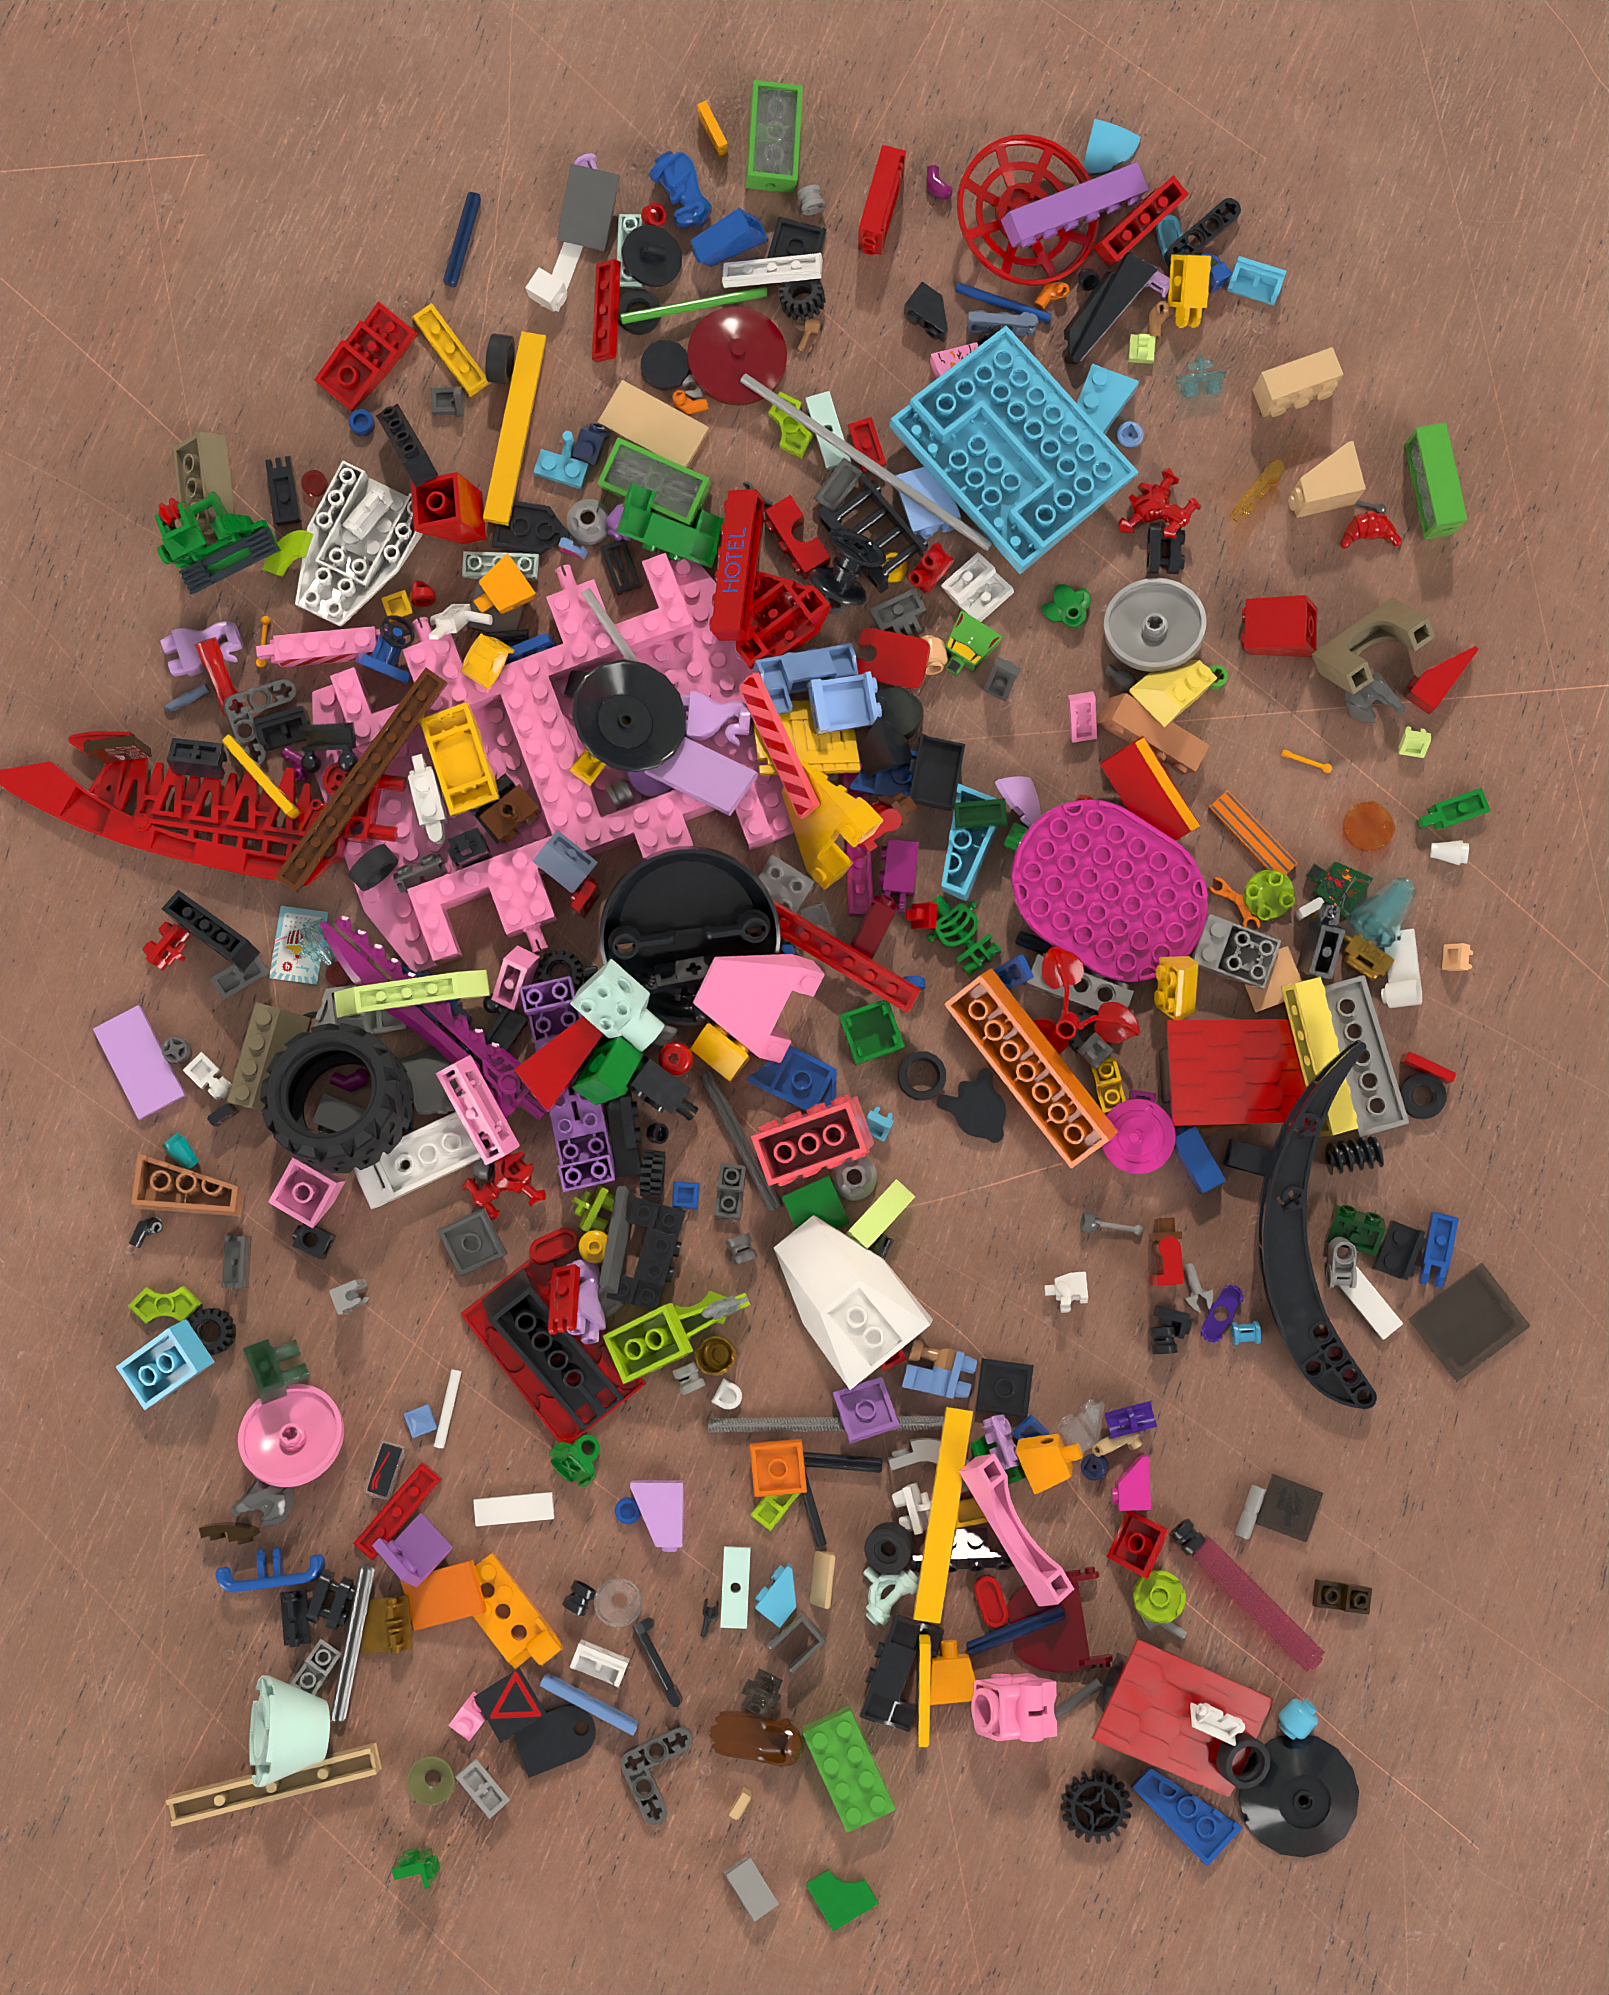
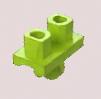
M598 1185L590 1203L588 1201L592 1193L586 1190L581 1199L574 1196L572 1201L578 1204L574 1214L581 1217L584 1209L587 1208L578 1226L586 1232H589V1230L604 1232L608 1221L598 1217L597 1214L601 1207L611 1212L613 1211L615 1197L608 1193V1189Z

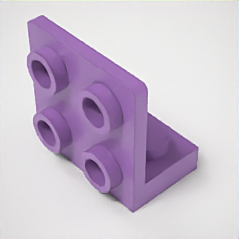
M422 1513L411 1522L395 1541L387 1542L379 1538L372 1545L403 1582L418 1587L453 1548Z

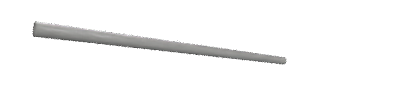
M746 373L743 375L740 382L987 552L992 547L993 543L754 378Z

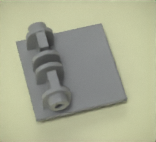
M772 854L759 875V879L766 886L772 899L795 913L799 910L807 894L812 890L815 882Z

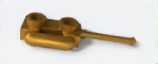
M1312 913L1310 918L1316 920V913ZM1344 934L1343 939L1348 943L1343 951L1346 954L1344 962L1370 980H1376L1378 976L1382 978L1395 959L1372 945L1371 941L1363 939V936L1360 934H1355L1353 937ZM1357 957H1360L1361 959L1369 963L1371 967L1357 959Z

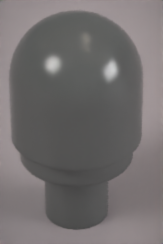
M1109 664L1104 673L1112 678L1111 683L1122 693H1130L1129 690L1137 684L1136 678L1126 669L1121 668L1117 670Z

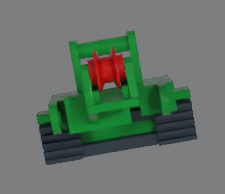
M214 491L209 493L207 498L191 506H188L186 501L179 502L174 498H170L169 505L159 504L158 514L154 516L162 535L161 540L164 545L162 544L157 547L158 555L165 564H175L176 568H181L179 574L185 580L184 583L187 584L190 595L281 551L266 520H259L254 523L248 515L228 514L219 496ZM213 506L217 517L210 524L220 541L207 546V542L198 527L199 523L195 515ZM178 519L182 526L176 528L175 520Z

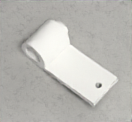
M1407 929L1383 933L1385 953L1395 959L1387 971L1389 983H1386L1385 988L1381 990L1383 1003L1387 1004L1389 1008L1422 1004V988L1415 930Z

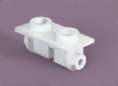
M373 487L342 525L360 540H363L394 502L386 496L382 489Z
M1191 1703L1190 1705L1192 1727L1233 1746L1236 1745L1235 1735L1242 1733L1245 1729L1242 1719L1229 1714L1223 1716V1711L1210 1706L1208 1703H1200L1199 1705Z

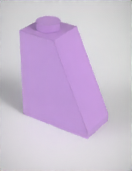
M632 1480L630 1482L631 1491L655 1546L662 1547L664 1552H676L678 1547H682L684 1544V1480Z

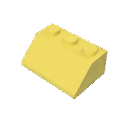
M1190 659L1171 670L1150 672L1135 684L1129 692L1166 727L1195 702L1213 684L1217 677L1200 660Z

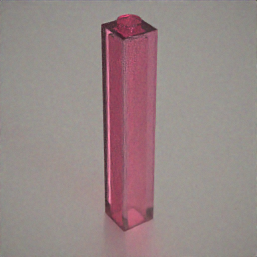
M1206 1535L1204 1544L1190 1554V1556L1306 1672L1310 1668L1312 1670L1315 1669L1322 1662V1656L1325 1652Z

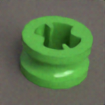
M1212 665L1209 667L1212 673L1217 671L1220 673L1219 677L1222 676V680H1218L1217 683L1213 682L1209 687L1216 690L1224 686L1228 679V673L1223 666Z

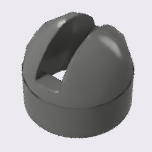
M483 1159L476 1161L473 1167L474 1174L480 1179L489 1181L493 1175L495 1164L492 1162L485 1165Z

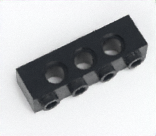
M398 404L389 406L377 414V419L415 486L418 487L437 477L438 473L400 406Z
M177 890L162 908L175 923L243 972L260 954V951L248 939L180 890Z

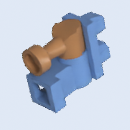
M914 1339L909 1360L919 1361L920 1357L933 1361L934 1364L932 1369L907 1363L902 1387L951 1399L954 1396L968 1398L971 1384L958 1381L960 1371L974 1374L977 1360L964 1355L965 1353L951 1348L939 1350L923 1347L922 1341Z

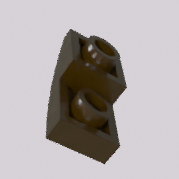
M237 1522L213 1523L199 1528L201 1538L210 1537V1541L226 1537L225 1532H227L229 1542L237 1541L238 1545L254 1541L253 1536L261 1533L259 1527Z
M1315 1579L1312 1606L1369 1615L1372 1588Z

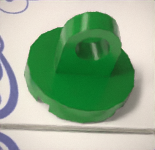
M583 1435L572 1444L558 1442L549 1452V1456L553 1457L551 1460L552 1466L568 1482L572 1483L575 1480L579 1482L577 1486L587 1487L596 1477V1470L592 1462L600 1453V1445L598 1440L592 1435ZM583 1442L590 1445V1455L583 1453L581 1449Z

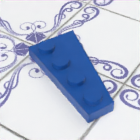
M1149 1767L1130 1786L1207 1867L1243 1828V1826Z

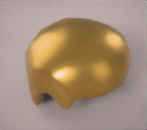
M713 1336L703 1340L695 1352L697 1367L703 1373L712 1376L727 1373L733 1367L737 1357L735 1346L727 1338L721 1336Z

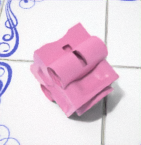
M1029 1673L1013 1675L992 1674L991 1679L976 1680L974 1682V1695L971 1704L976 1733L996 1741L1020 1739L1021 1741L1037 1742L1044 1740L1046 1737L1057 1736V1721L1054 1714V1702L1057 1696L1056 1681L1038 1678Z

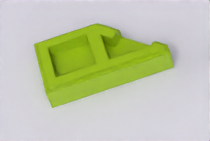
M800 1493L764 1496L750 1515L771 1531Z

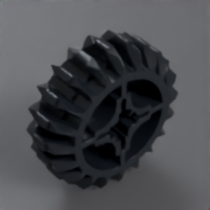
M1092 1768L1091 1776L1088 1777L1085 1770L1081 1771L1083 1779L1079 1781L1074 1775L1072 1780L1075 1785H1065L1066 1790L1070 1794H1061V1799L1067 1802L1060 1805L1061 1811L1066 1812L1062 1815V1819L1064 1822H1069L1067 1825L1069 1831L1076 1829L1075 1836L1078 1839L1085 1833V1841L1087 1843H1090L1092 1836L1095 1837L1097 1844L1101 1843V1836H1105L1107 1842H1110V1833L1114 1832L1117 1837L1120 1836V1832L1117 1829L1118 1826L1124 1829L1127 1828L1126 1822L1122 1819L1131 1818V1813L1125 1810L1132 1808L1131 1801L1126 1800L1130 1797V1793L1128 1790L1122 1791L1125 1784L1123 1781L1116 1783L1117 1776L1115 1774L1110 1775L1107 1779L1106 1770L1103 1769L1100 1776H1098L1096 1769ZM1092 1786H1097L1094 1787V1790L1090 1795H1080L1081 1792H1083L1085 1789ZM1105 1787L1116 1795L1117 1807L1105 1801ZM1099 1800L1102 1807L1100 1809L1097 1808V1811H1093L1091 1804H1095V1801ZM1075 1805L1088 1811L1087 1824L1077 1818ZM1102 1817H1112L1107 1823L1098 1826V1822Z

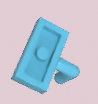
M565 431L562 435L565 444L561 455L541 449L533 473L535 476L582 490L589 470V463L571 458L575 442L572 433Z

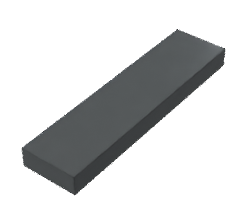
M618 1186L616 1190L599 1285L612 1294H617L630 1227L628 1220L635 1199V1195L626 1186Z

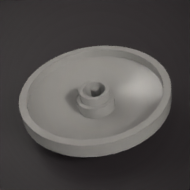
M1164 578L1139 580L1121 589L1109 603L1104 617L1105 639L1112 653L1120 661L1132 668L1148 672L1171 670L1189 661L1200 649L1206 634L1205 609L1198 596L1179 582Z

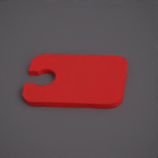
M866 628L860 633L858 645H873L877 650V656L872 662H866L864 659L856 657L858 675L871 671L872 678L875 677L878 682L910 689H917L922 685L931 649L927 640L874 628Z

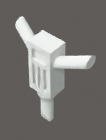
M451 604L442 613L431 616L430 623L432 626L436 625V628L429 634V639H440L444 634L457 633L469 621L492 625V616L471 611L470 604Z

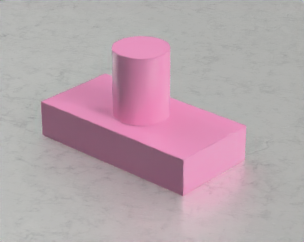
M1094 692L1068 695L1070 738L1072 743L1097 739Z

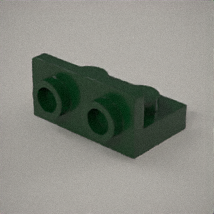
M1334 1205L1333 1218L1325 1240L1330 1243L1336 1237H1343L1355 1246L1356 1251L1376 1256L1386 1232L1385 1221L1380 1215L1373 1212L1363 1213L1349 1205Z

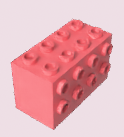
M848 1093L834 1098L829 1106H826L825 1102L807 1109L806 1114L802 1115L801 1111H797L782 1118L783 1122L778 1123L777 1119L758 1127L759 1131L752 1135L751 1139L769 1186L776 1183L779 1186H783L793 1182L799 1175H803V1178L818 1173L822 1169L821 1167L827 1166V1169H831L841 1165L847 1158L851 1157L853 1161L870 1153L869 1149L874 1145V1141L857 1096L850 1098Z

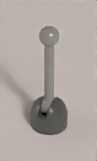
M1083 1211L1080 1230L1082 1232H1095L1099 1227L1131 1231L1136 1235L1143 1233L1141 1225L1132 1227L1101 1222L1099 1216L1093 1212Z

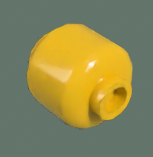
M599 1230L585 1233L578 1245L581 1257L592 1264L603 1263L608 1234Z

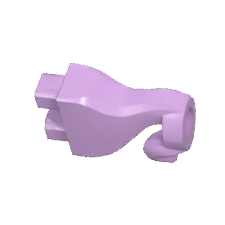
M230 621L215 623L201 631L190 628L171 630L172 635L160 640L163 650L167 655L178 651L180 658L168 662L170 672L174 677L185 674L192 677L206 670L194 644L216 637L218 644H220L221 640L226 637L228 641L220 646L223 659L237 663L238 660L229 653L243 649L239 630L236 624Z
M690 691V695H681L685 711L689 712L685 728V737L694 741L706 740L721 730L733 717H737L739 722L731 724L726 728L725 735L727 739L736 746H739L740 741L735 735H749L751 713L747 704L738 701L718 703L706 694Z
M577 1260L572 1263L580 1267V1280H582L579 1286L577 1328L573 1331H569L567 1328V1332L571 1335L581 1334L580 1341L584 1344H591L599 1341V1330L606 1329L604 1312L598 1299L600 1271L597 1264H592L585 1260Z

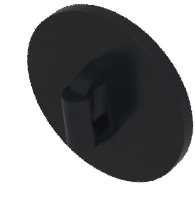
M642 225L633 229L623 242L621 252L623 264L627 272L637 282L649 287H662L672 282L680 272L682 266L681 249L675 238L665 229L654 225Z

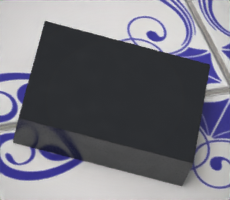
M925 734L920 735L915 758H911L908 773L911 774L908 796L911 797L914 804L952 811L965 744L929 737Z

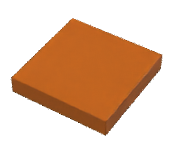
M802 1439L750 1443L754 1497L807 1492Z

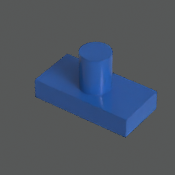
M1023 954L993 970L1009 991L1034 978Z

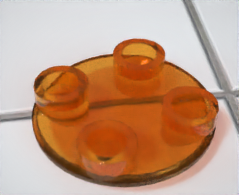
M1368 801L1353 806L1343 820V833L1346 840L1354 848L1364 852H1374L1384 848L1392 839L1395 831V824L1390 813L1375 801Z

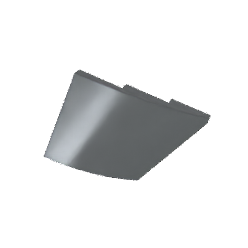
M431 1047L399 1059L406 1068L407 1075L412 1082L413 1103L418 1114H447L448 1111H456L436 1075L437 1072L452 1065L445 1056L435 1047ZM456 1080L450 1082L455 1092V1089L459 1087V1085L457 1084ZM462 1091L458 1093L455 1092L457 1097L463 1094Z

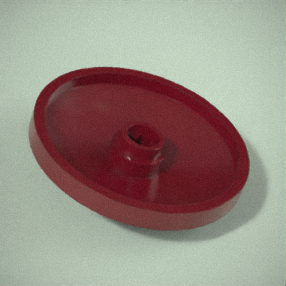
M745 307L721 308L705 316L694 328L688 343V368L697 386L712 399L728 405L753 404L764 398L741 383V378L746 373L773 392L781 382L785 372L787 348L780 330L762 313Z

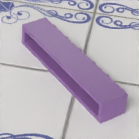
M1136 162L1012 210L1001 219V222L1012 248L1022 245V248H1026L1036 243V239L1042 236L1046 240L1057 235V231L1064 228L1065 231L1072 230L1079 226L1078 222L1086 220V223H1090L1098 219L1103 212H1107L1110 215L1119 211L1121 205L1126 203L1129 207L1142 201V196L1149 189L1139 164Z

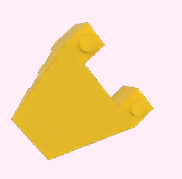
M801 761L820 806L806 818L799 819L785 787L781 793L806 870L814 881L825 890L842 878L853 864L851 859L834 843L839 834L855 848L875 833L883 819L865 800L860 797L855 799L846 793L847 789L842 785L835 786L827 781L828 776L805 761Z

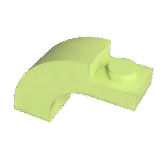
M896 1179L845 1235L868 1249L915 1196Z

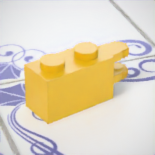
M1171 254L1168 305L1169 307H1176L1175 323L1179 328H1184L1187 324L1191 328H1196L1200 324L1202 308H1207L1211 256Z

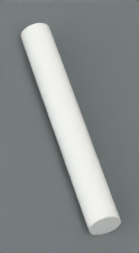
M451 1369L434 1447L444 1448L462 1372L460 1370Z

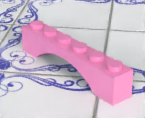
M993 1453L975 1457L959 1473L1037 1605H1058L1074 1590V1587L1062 1567L1037 1545L1021 1523L1010 1498L1008 1476L996 1455Z

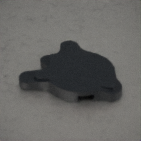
M983 1068L979 1071L976 1080L959 1083L958 1089L961 1093L959 1097L941 1095L938 1097L936 1105L940 1109L950 1112L955 1117L959 1127L966 1134L987 1139L992 1143H998L1004 1137L1003 1125L1006 1119V1106L1002 1097L993 1087L992 1071L989 1068Z

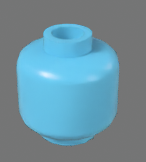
M1296 1698L1292 1699L1280 1711L1278 1715L1280 1723L1278 1725L1291 1739H1304L1318 1725V1718L1315 1714L1317 1709L1307 1699L1304 1701Z

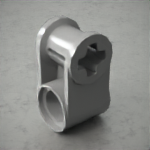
M1343 1237L1334 1238L1328 1246V1266L1326 1270L1328 1288H1333L1334 1285L1356 1288L1357 1251L1355 1246ZM1341 1245H1347V1253L1344 1256H1337V1249Z

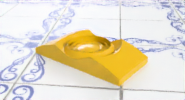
M465 702L424 717L420 723L450 816H455L499 800L494 772L486 756L481 733L469 703Z

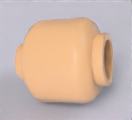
M932 635L923 636L921 638L927 640L931 647L925 674H938L948 662L945 644L943 640Z

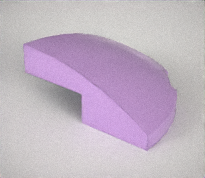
M1016 776L995 781L997 788L1010 808L1014 809L1020 816L1025 814L1020 817L1024 824L1030 827L1041 817L1038 795L1031 778Z

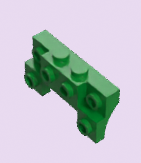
M630 482L622 505L624 509L616 532L643 542L642 548L657 553L659 548L667 551L666 555L671 559L680 561V558L683 557L712 568L717 554V545L724 518L699 509L693 528L650 512L656 492Z

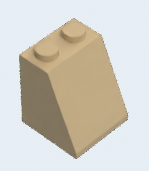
M1347 442L1299 479L1288 498L1290 509L1295 511L1296 518L1355 505L1366 488L1354 442Z

